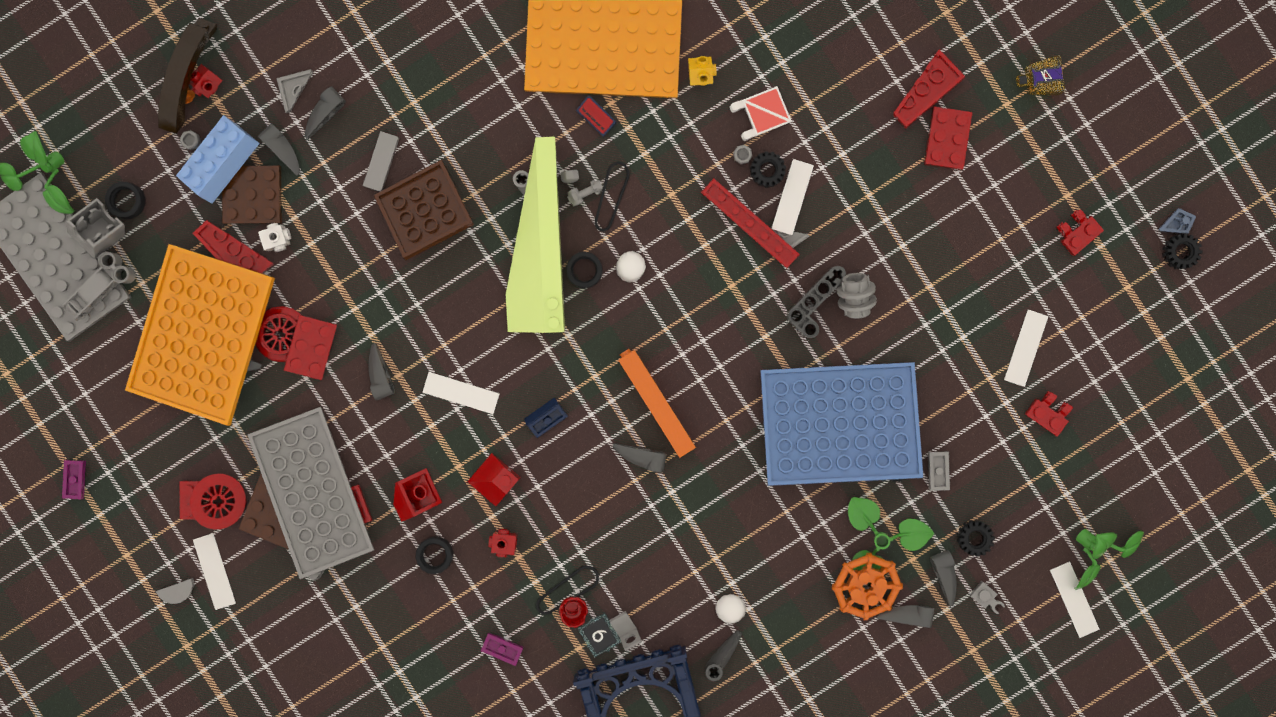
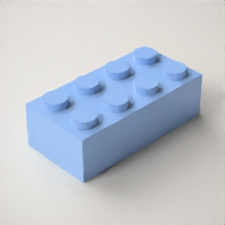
M223 115L176 176L199 197L213 203L260 143L239 125Z

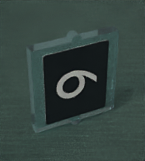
M606 613L595 619L591 618L588 623L578 628L594 658L605 651L609 652L610 648L621 643V639L612 627Z

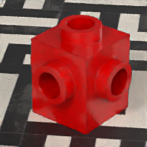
M200 64L192 73L189 83L192 86L190 90L198 96L203 94L209 98L217 91L218 86L223 80L203 64Z
M498 529V531H495L493 536L489 537L488 547L491 548V553H496L497 557L515 555L518 533H509L510 530Z

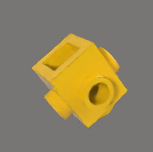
M705 56L688 58L690 86L713 84V76H717L716 64H712V58Z

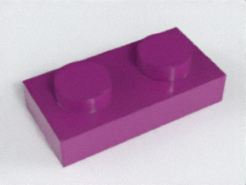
M64 460L63 499H84L86 461Z
M489 632L481 652L516 666L524 647Z

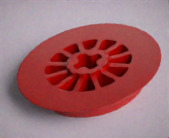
M283 306L273 307L265 311L255 343L258 350L265 357L278 362L286 361L290 348L287 339L291 341L292 338L289 335H293V333H289V330L296 326L298 315H301L299 312ZM278 318L279 326H277L274 319ZM282 318H286V322L282 326ZM270 321L275 329L268 326ZM289 321H291L293 325L287 328ZM267 328L273 333H265V329ZM283 329V333H285L286 335L285 337H281L280 340L279 336L276 335V332ZM265 335L273 336L271 339L267 341L265 339ZM275 340L273 346L270 347L268 343ZM279 342V350H275V347ZM283 342L286 345L287 350H283Z
M213 474L203 478L194 487L190 496V510L194 519L200 525L214 530L224 529L233 525L243 514L246 505V495L242 485L235 478L226 474ZM215 485H219V488H218V491H217V492H216ZM223 486L227 487L226 490L222 493ZM208 488H212L213 495L207 490ZM230 491L232 495L225 497V495ZM204 492H206L210 496V498L202 497ZM217 496L219 499H222V502L218 503V506L213 503V500H216ZM233 498V503L226 502V500ZM202 499L209 501L208 503L201 504ZM226 504L232 505L230 510L225 507ZM209 506L205 511H203V507ZM222 508L227 512L225 515L222 514ZM212 510V515L209 517L207 514ZM218 510L219 517L215 518L216 512Z

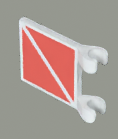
M777 86L741 101L734 102L730 106L732 113L745 108L753 129L742 133L743 141L792 122Z

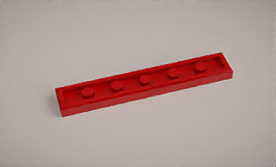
M714 178L701 192L786 269L800 255Z

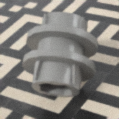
M851 273L844 276L843 282L836 289L840 297L838 300L839 308L844 310L845 316L847 315L849 318H864L870 315L872 307L877 303V298L874 295L876 290L875 284L869 280V275L864 273Z

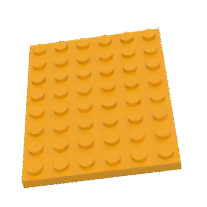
M528 0L524 90L527 92L678 98L682 0Z
M169 244L125 391L227 426L231 425L275 278Z

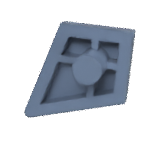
M1178 208L1158 231L1188 234L1196 216Z

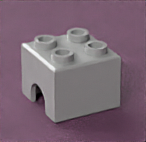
M97 198L66 220L67 233L94 259L125 236V225L117 217L113 219L105 210L104 204Z

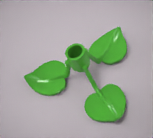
M36 131L24 136L20 140L21 148L26 156L34 160L38 165L20 174H16L12 165L2 162L0 163V177L11 190L19 191L23 187L19 179L20 177L39 168L46 173L52 172L44 185L46 189L43 192L45 201L53 210L59 213L71 214L75 212L64 193L58 187L50 185L54 176L59 172L57 168L64 164L62 155L54 151L46 156Z
M852 497L849 502L848 516L852 526L860 531L866 530L868 526L871 527L875 534L874 543L876 545L872 555L879 558L882 557L875 554L880 549L888 548L890 541L900 537V543L905 549L915 551L921 549L934 535V532L927 524L917 519L903 520L899 524L900 533L889 537L884 532L878 533L872 524L880 518L878 505L872 500ZM867 550L859 551L852 560L865 556L866 553L870 552ZM865 564L854 568V570L858 569L859 571L863 569L862 567H864ZM872 564V567L880 570L881 566Z
M1083 529L1078 534L1076 541L1085 547L1083 551L1090 557L1092 566L1087 568L1079 584L1074 589L1078 590L1089 585L1097 577L1101 566L1097 565L1095 559L1100 558L1108 548L1112 547L1123 552L1121 555L1123 558L1129 557L1139 547L1144 532L1142 530L1136 532L1129 538L1124 547H1118L1113 544L1117 534L1102 533L1095 536L1087 529Z

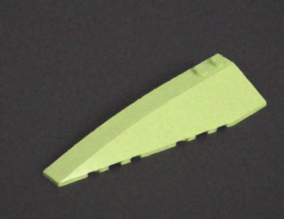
M555 137L535 138L506 289L508 332L551 333L565 331Z

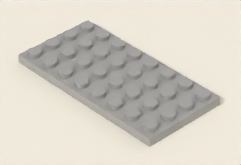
M40 172L26 182L21 190H15L0 201V248L67 341H71L132 297L123 284L118 283L79 321L74 319L75 317L67 308L64 309L62 307L63 303L100 268L98 263L99 256L94 259L67 233L66 220L72 217L73 214L59 213L47 204L43 197V192L46 190L44 185L48 179L44 173Z
M321 407L248 434L300 579L374 551Z

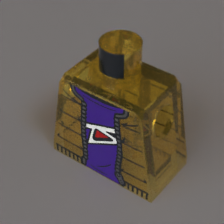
M1060 55L1030 64L1025 68L1026 74L1017 75L1016 77L1017 86H1028V93L1030 95H1061L1065 92Z

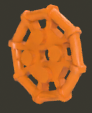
M866 553L865 556L842 564L843 567L835 583L832 584V590L835 592L840 605L839 609L842 613L847 612L861 617L863 620H868L870 617L892 610V605L899 591L903 589V584L900 582L895 568L896 564L893 561H887L872 555V553ZM865 564V566L862 567L863 569L859 571L858 569L854 570V568ZM872 564L881 566L880 570L872 567ZM889 572L892 581L887 582L884 575ZM848 573H850L851 575L847 583H844ZM870 582L871 587L865 590L863 585H867ZM892 589L887 600H885L883 596L886 590ZM844 590H848L850 595L846 600L842 592ZM879 601L882 604L872 609H869V605L875 606L878 604ZM854 602L861 604L862 610L853 607L852 604Z

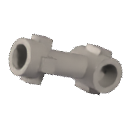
M591 181V186L581 191L575 188L567 192L570 204L575 207L584 202L582 198L594 192L596 195L600 194L603 189L600 181Z

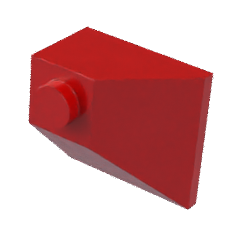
M491 453L467 482L493 505L497 506L521 477Z
M427 468L395 483L393 505L401 522L442 503Z

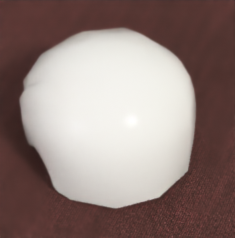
M634 251L623 253L616 264L617 275L626 282L639 280L646 268L644 258Z
M729 594L722 596L717 601L716 613L722 621L736 623L745 616L746 606L740 597Z

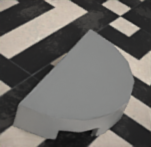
M191 578L155 592L166 603H181L188 599L192 593L194 579Z

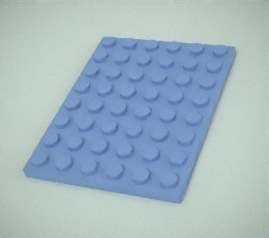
M915 362L760 371L767 486L923 478Z

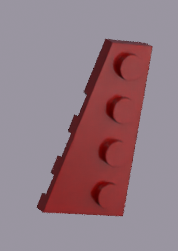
M939 49L924 72L914 83L909 93H907L894 111L893 116L905 129L908 128L964 80L965 76Z
M206 220L193 232L194 236L218 260L264 274L274 265L273 262L210 221Z

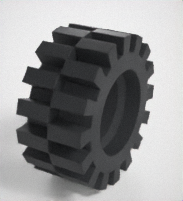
M767 151L760 153L755 157L750 167L753 181L758 183L759 186H764V188L774 187L780 183L786 172L784 160L780 158V155L774 154L775 152L769 153ZM766 162L772 163L775 167L774 175L771 177L762 175L760 170L762 164Z
M1187 234L1175 235L1169 238L1170 240L1165 242L1166 246H1163L1162 249L1165 250V253H1162L1163 256H1166L1164 261L1169 262L1168 265L1174 267V269L1193 267V265L1198 263L1197 260L1201 259L1199 254L1203 252V250H1199V247H1202L1201 244L1197 243L1199 240L1197 238L1194 239L1193 235ZM1180 244L1186 245L1189 249V254L1185 259H1180L1176 255V248Z
M977 520L964 523L963 527L959 528L960 533H957L959 538L957 542L960 544V548L969 555H975L976 557L986 555L985 552L987 551L990 552V547L994 546L992 542L995 540L994 533L990 527ZM974 531L981 532L983 540L979 545H971L969 542V535Z

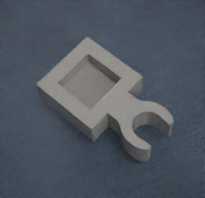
M983 581L970 593V596L986 609L990 605L991 610L996 614H999L995 610L997 604L1005 607L1001 601L994 599L998 594Z

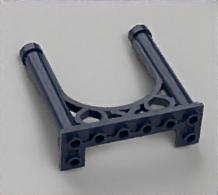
M675 645L667 651L662 649L651 652V655L647 656L639 654L628 661L619 659L614 662L615 664L608 666L606 663L596 666V669L592 670L588 668L580 669L574 676L573 685L580 689L587 717H606L611 702L621 692L638 685H656L667 689L680 702L684 717H701L686 659V646ZM650 667V678H646V675L639 674L636 670ZM667 667L670 673L662 681L653 675V671L656 668ZM629 672L628 677L622 681L623 685L619 686L620 682L614 675ZM673 675H675L678 690L669 684ZM611 680L616 684V688L611 694L602 692L599 688L601 682ZM597 694L600 697L607 699L602 708V712Z

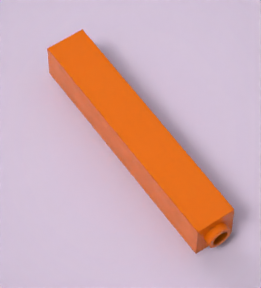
M628 349L621 353V358L618 361L679 458L695 449L694 443L636 351L633 350L631 352Z

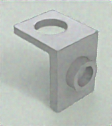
M626 611L609 620L620 637L625 651L642 642L637 627ZM632 636L636 637L633 642L626 643L628 638Z

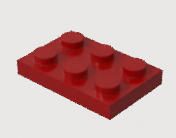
M933 107L924 165L957 170L964 169L972 112Z
M298 315L283 370L322 380L337 325Z

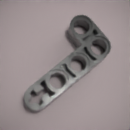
M834 266L830 268L787 312L788 322L805 338H814L818 335L819 326L810 315L843 282L842 279L846 276V271L843 267ZM833 271H839L840 279L836 278L830 283L828 280L834 276ZM821 283L825 284L828 288L825 294H821L818 291V286ZM807 297H811L814 300V305L811 308L805 305ZM793 311H798L801 314V318L797 322L791 318ZM808 324L814 326L815 330L812 335H808L805 332V327Z

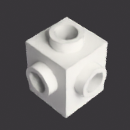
M278 223L270 224L267 226V229L258 232L265 251L274 250L279 252L285 250V246L291 245L289 229L283 225H278Z

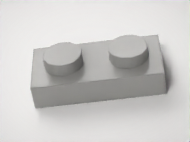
M928 452L929 490H950L949 452Z

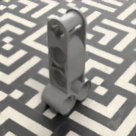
M112 252L100 254L98 258L100 268L63 303L62 307L64 309L67 308L76 321L85 317L118 283L129 284L135 280L136 273L134 269L121 266L122 258L119 254ZM112 256L113 263L109 266L108 258ZM123 270H125L127 273V276L124 280L121 278V273Z

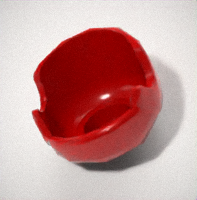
M570 596L563 600L559 607L561 621L572 628H577L585 623V618L588 614L585 601L575 596Z

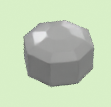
M191 130L183 132L180 137L181 145L188 150L197 149L201 143L200 136Z
M746 145L737 146L733 152L734 161L740 165L748 163L752 157L751 149Z
M577 170L560 173L563 183H574L579 180Z

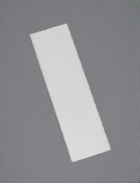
M793 159L772 225L773 230L793 235L814 165Z
M1027 310L1004 379L1005 381L1025 387L1048 316Z
M431 372L428 373L423 393L490 414H494L499 393Z
M214 534L193 539L215 610L236 604Z
M1067 562L1051 569L1050 572L1079 638L1100 630L1082 588L1074 589L1079 584V581L1071 563Z

